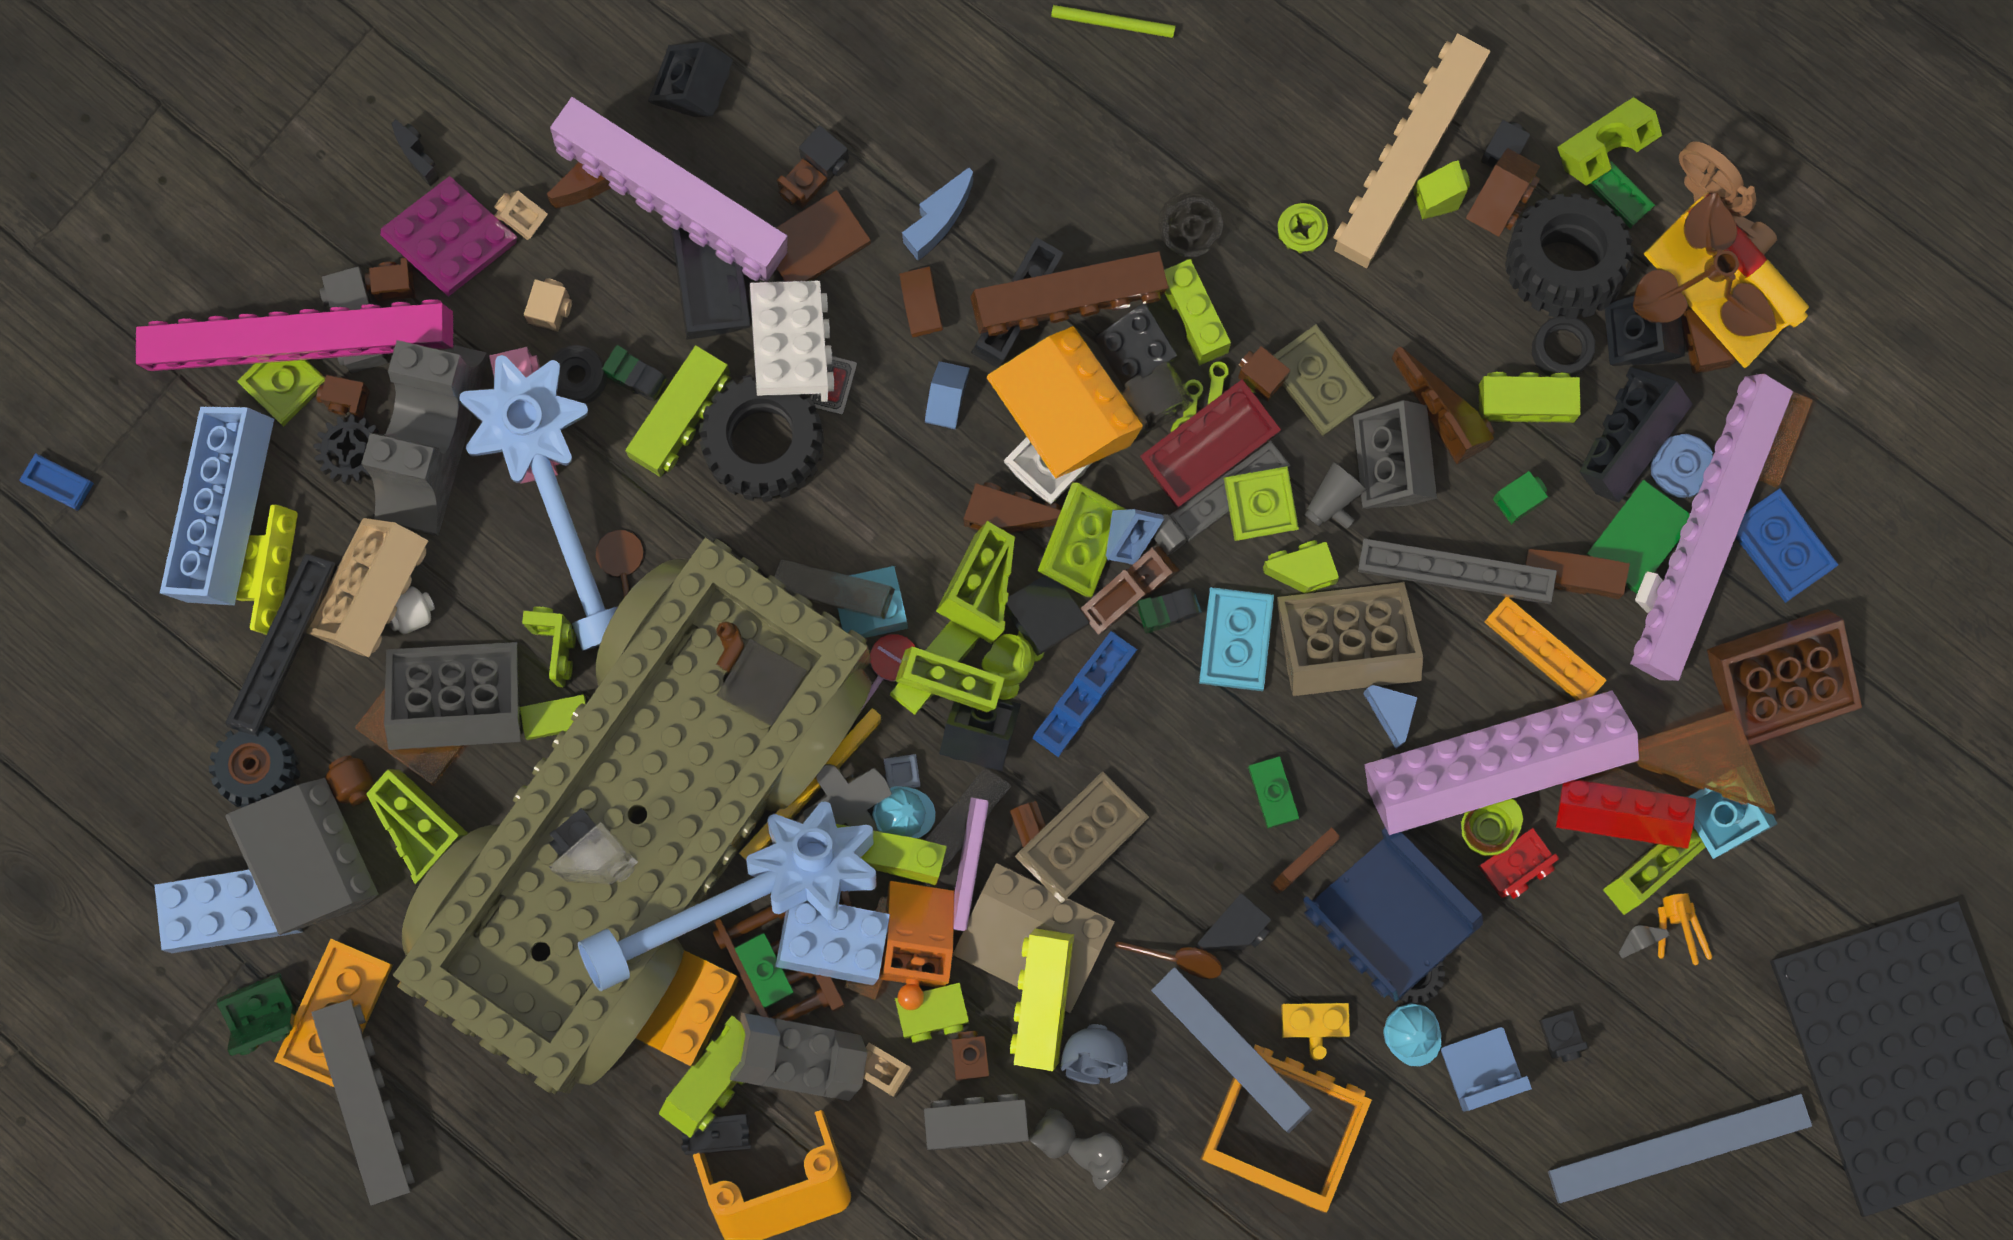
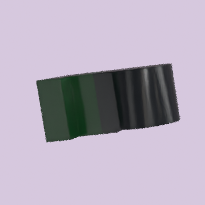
M616 345L602 368L607 378L650 401L656 400L668 380L661 372L633 357L627 350Z
M1194 588L1178 590L1152 599L1151 597L1142 599L1137 603V610L1145 634L1182 623V621L1194 618L1202 613Z

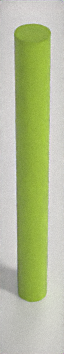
M1053 5L1051 14L1053 18L1173 38L1175 31L1174 25Z

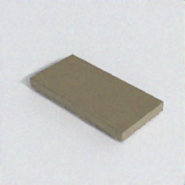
M1102 772L1022 848L1015 857L1063 903L1149 816Z

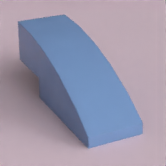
M967 168L920 203V215L922 218L902 232L903 243L918 261L941 241L959 217L973 185V171L970 168Z

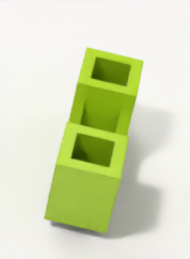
M1634 97L1558 146L1564 170L1587 186L1612 169L1607 155L1610 150L1618 147H1629L1638 152L1662 136L1656 111Z
M1191 259L1164 270L1168 284L1165 295L1172 309H1177L1183 320L1187 332L1186 339L1199 366L1227 354L1231 342Z

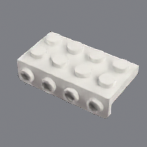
M820 281L750 283L757 396L820 394L821 402H827L828 391H834L833 372H827V365H832L831 345H825V338H830L829 319H823L822 312L828 311L827 293H821Z

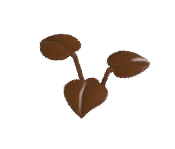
M1713 193L1702 199L1692 208L1684 223V235L1688 244L1695 249L1706 248V253L1713 256L1705 263V272L1679 287L1675 276L1668 271L1654 270L1647 273L1637 285L1633 301L1634 310L1641 317L1651 322L1668 323L1674 321L1684 314L1688 306L1685 296L1681 293L1682 291L1707 277L1713 282H1721L1726 279L1724 297L1728 301L1721 306L1720 316L1727 330L1734 335L1744 337L1772 332L1776 329L1773 311L1764 295L1756 287L1747 283H1740L1731 292L1732 281L1736 278L1734 273L1738 270L1739 261L1733 252L1726 249L1734 243L1737 236V227L1732 214L1723 204L1719 194Z

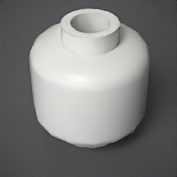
M409 587L403 595H400L395 605L397 607L396 614L388 624L393 631L399 630L403 634H409L428 625L431 621L430 611L435 609L427 592L422 594L417 588Z

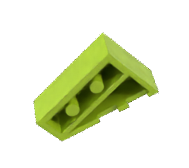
M388 769L366 793L385 830L389 831L394 840L399 856L403 857L415 885L421 883L431 867L454 843L468 834L401 770Z
M733 1016L725 1023L726 1026L715 1042L711 1041L706 1048L707 1052L695 1066L692 1065L669 1094L659 1112V1115L689 1138L698 1129L703 1132L707 1129L716 1116L712 1112L717 1106H720L722 1109L726 1106L735 1093L731 1089L736 1083L741 1086L744 1084L743 1082L730 1080L732 1071L741 1061L745 1040L743 1025Z

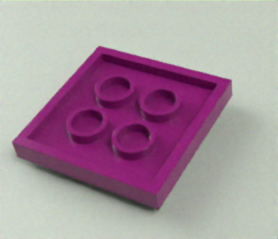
M450 176L383 226L380 234L448 297L515 245L517 241V236Z

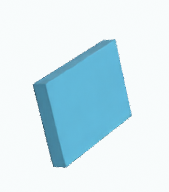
M1210 587L1199 684L1256 691L1264 690L1274 595Z

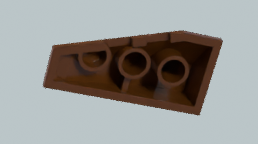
M1403 347L1397 348L1392 356V360L1419 404L1427 405L1428 419L1455 463L1458 465L1490 447L1494 441V430L1490 422L1486 418L1482 419L1478 411Z

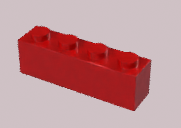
M1572 780L1562 783L1556 828L1688 849L1694 826L1696 799Z

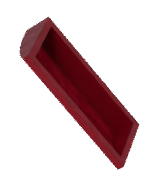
M1242 379L1140 455V458L1175 507L1179 509L1276 436L1281 429Z

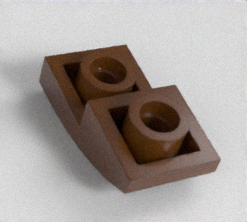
M930 266L900 273L902 293L912 337L942 331L940 306L936 298L933 273Z

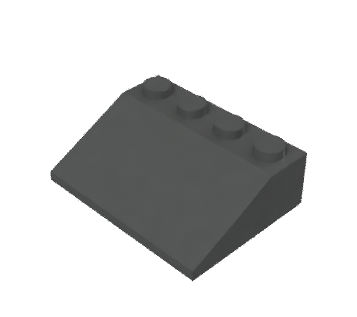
M517 642L386 650L384 727L388 749L521 742Z
M325 778L294 786L230 812L225 816L279 935L360 910L379 895Z

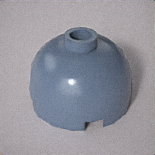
M1092 1024L1087 1029H1082L1070 1037L1063 1049L1061 1070L1066 1069V1076L1078 1082L1100 1084L1098 1078L1110 1077V1083H1116L1127 1076V1050L1123 1040L1112 1031L1107 1030V1027Z

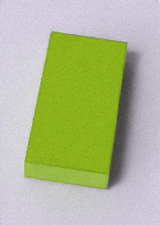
M579 695L520 707L525 739L531 740L557 735L562 730L567 732L574 722L571 720V717L577 707L582 703L587 704L586 697Z

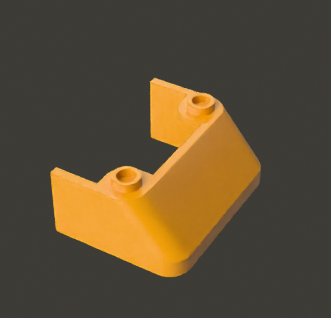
M817 1111L815 1115L825 1145L812 1149L805 1157L804 1169L808 1180L744 1202L739 1187L733 1182H713L704 1153L693 1155L709 1207L724 1240H763L840 1213L849 1206L851 1201L850 1188L824 1111Z

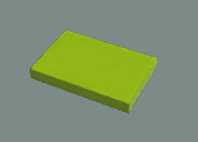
M1072 483L1038 571L1085 597H1093L1107 561L1106 551L1112 510L1126 509L1080 483Z

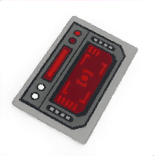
M832 356V365H827V372H833L834 391H828L827 402H821L820 394H812L811 399L816 408L843 414L855 373L856 362Z

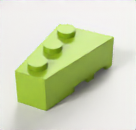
M987 521L974 535L936 612L992 644L1004 632L1005 621L1003 620L1005 604L1008 602L1007 585L1008 577L1011 574L1015 537Z

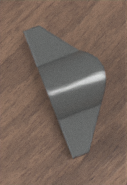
M1642 925L1635 926L1630 930L1619 954L1621 958L1627 957L1670 935L1666 929Z

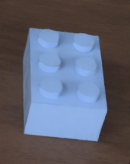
M806 900L785 913L776 967L874 985L879 979L890 914L839 904L837 917L833 920H827Z

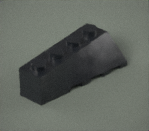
M1630 367L1626 374L1629 380L1625 388H1620L1615 397L1618 403L1612 415L1607 414L1602 424L1605 427L1602 436L1595 439L1579 472L1596 495L1618 503L1693 405L1677 381Z

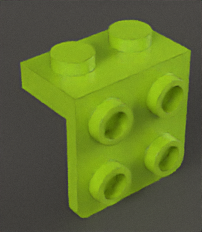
M533 607V611H523L522 624L532 634L554 636L549 679L557 687H565L566 680H571L573 670L572 661H568L569 649L574 648L576 643V633L572 629V624L563 614L553 613L551 608Z

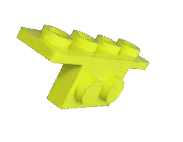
M280 505L270 506L266 535H249L236 600L254 601L250 630L267 635L284 599L298 516L296 511Z

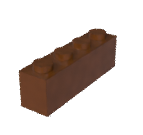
M1688 305L1684 314L1681 315L1683 336L1693 374L1730 367L1737 359Z

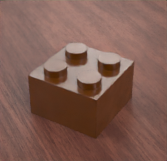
M1507 148L1492 170L1466 219L1498 237L1504 228L1511 230L1524 209V204H1526L1541 179L1535 176L1540 166Z

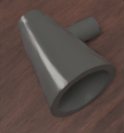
M1333 462L1308 506V511L1304 515L1318 527L1333 517L1347 529L1354 522V518L1345 512L1343 508L1366 491V489L1348 472Z

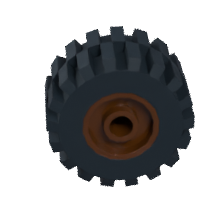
M266 726L264 729H261L258 737L242 731L234 734L230 730L225 734L228 739L224 743L221 740L216 743L215 746L219 748L218 752L211 753L210 759L215 763V765L209 766V773L214 776L211 781L218 789V792L236 807L240 806L243 808L297 786L293 779L300 777V771L296 768V765L300 763L298 757L294 754L295 750L278 733H275Z

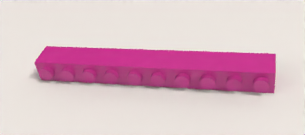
M424 300L422 305L411 306L407 302H395L391 304V307L380 308L378 305L367 304L362 305L360 310L332 307L330 312L322 313L314 309H303L296 315H289L286 312H270L269 317L241 314L239 319L231 320L222 316L209 317L208 321L198 322L195 319H180L178 324L151 321L148 322V326L136 327V365L148 371L387 354L394 352L397 340L437 350L453 349V311L439 300Z

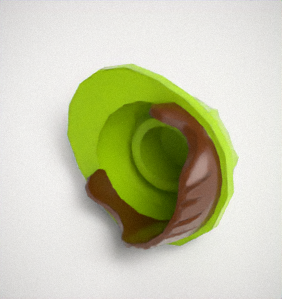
M1508 799L1465 812L1461 821L1462 837L1469 848L1481 855H1499L1507 851L1515 842L1521 830L1523 815L1520 806L1514 799Z

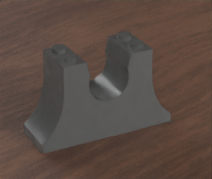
M399 340L396 341L388 369L390 381L394 383L396 390L391 422L385 435L370 433L361 463L370 474L374 484L375 520L395 522L406 529L439 536L473 414L462 405L459 397L464 391L480 389L489 357L486 352L453 345V349L437 350Z

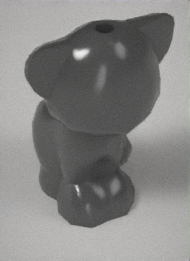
M1053 1108L1047 1109L1045 1116L1036 1124L1034 1133L1029 1137L1030 1141L1049 1158L1055 1159L1069 1153L1078 1165L1091 1173L1092 1181L1099 1190L1103 1189L1113 1180L1129 1160V1156L1124 1153L1121 1143L1109 1133L1102 1132L1089 1138H1076L1074 1125L1066 1119V1116L1061 1111Z

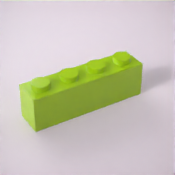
M695 345L625 451L628 457L659 477H662L665 471L670 472L678 461L679 456L676 454L683 444L687 446L696 433L694 427L700 418L704 420L703 412L706 406L711 407L714 394L717 391L723 393L726 389L725 385L730 382L731 377H729L728 365Z

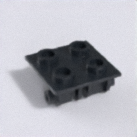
M1143 303L1094 337L1126 391L1160 367L1166 368L1175 362L1173 358L1178 356L1147 304Z

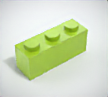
M1504 372L1488 373L1479 383V414L1482 419L1486 418L1491 422L1575 423L1580 416V377H1570L1568 373H1555L1551 377H1538V373L1533 372L1521 373L1519 377H1510Z
M912 646L904 652L895 681L989 712L996 708L1005 678Z

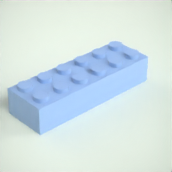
M200 407L161 584V594L187 603L235 605L272 432L273 418L247 407Z

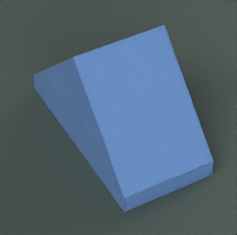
M938 362L930 386L925 423L956 430L970 368Z
M1136 509L1112 510L1106 551L1107 560L1134 564L1139 560L1163 522V515Z
M1375 685L1369 686L1363 694L1394 747L1397 749L1406 741L1417 697Z

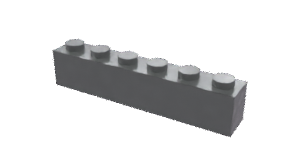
M350 999L311 1012L370 1205L410 1193L409 1184L415 1183L410 1164L403 1165L399 1152L405 1151L400 1132L393 1133L390 1120L395 1119L390 1099L383 1101L380 1088L385 1087V1082L380 1067L374 1069L370 1056L375 1055V1050L370 1035L364 1037L360 1024L366 1023L360 1003L354 1005L353 1000Z

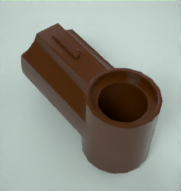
M1037 801L1026 803L1010 810L1024 848L1046 826Z

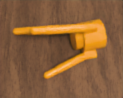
M1684 893L1662 898L1664 907L1657 908L1659 928H1667V918H1670L1671 924L1682 923L1692 963L1698 965L1697 950L1689 921H1691L1706 958L1711 960L1712 953L1696 916L1694 904L1690 903L1689 895ZM1666 938L1658 941V957L1660 959L1665 956Z

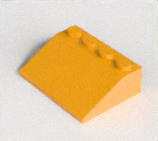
M1074 326L1046 337L987 376V379L1055 479L1130 447L1143 427L1138 417Z

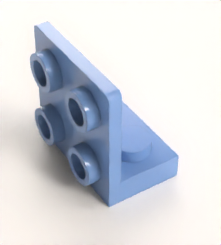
M1502 1027L1441 1048L1442 1056L1463 1112L1532 1089L1528 1077H1521L1507 1036Z

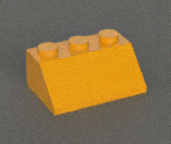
M684 950L681 963L672 982L650 1018L636 1036V1039L691 1067L692 1065L695 1066L740 978Z

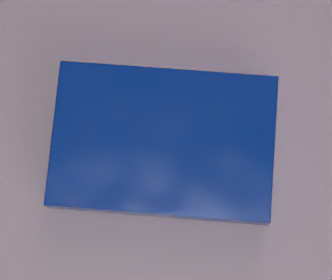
M1781 488L1745 512L1735 538L1785 603L1839 565Z

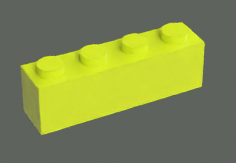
M1035 928L1029 934V937L1024 938L1022 957H1027L1025 970L1021 969L1018 979V989L1023 990L1022 1000L1016 1003L1014 1021L1019 1022L1018 1033L1013 1034L1010 1045V1054H1015L1014 1065L1053 1071L1059 1064L1074 934Z

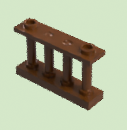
M772 906L729 928H726L721 919L714 921L718 928L713 931L714 937L721 950L727 947L760 1016L793 1021L822 1005L824 1008L830 1006L833 1012L845 1007L832 977L789 970L785 972V975L790 985L807 976L809 979L815 976L821 988L815 990L817 994L770 1017L766 1008L763 1007L734 949L736 947L732 940L778 917L780 920L785 918L786 911L776 914L772 911ZM781 938L770 943L775 955L778 954Z

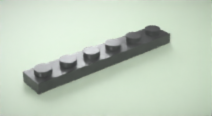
M1370 539L1363 540L1358 568L1360 573L1551 604L1557 572L1556 570Z

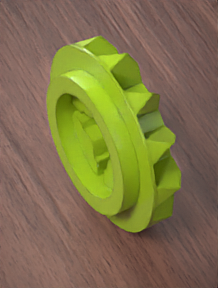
M1306 203L1294 204L1288 207L1281 214L1277 225L1279 239L1283 241L1287 249L1296 250L1299 254L1305 251L1313 252L1323 244L1328 232V223L1325 215L1317 207ZM1298 220L1303 226L1312 225L1307 231V239L1301 232L1293 233L1297 229Z

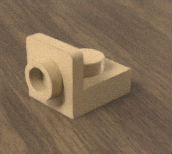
M515 191L511 192L510 195L507 193L502 195L495 205L498 211L494 216L499 221H504L528 240L548 214L521 192Z

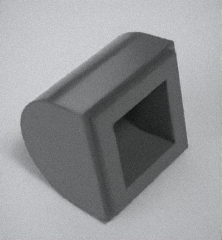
M1164 514V520L1154 534L1153 539L1167 555H1170L1183 546L1187 539L1170 516Z

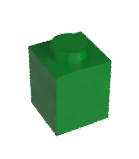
M1528 471L1498 491L1493 500L1512 525L1542 505L1548 496L1546 495L1547 489L1543 481L1538 476L1533 477L1531 472Z

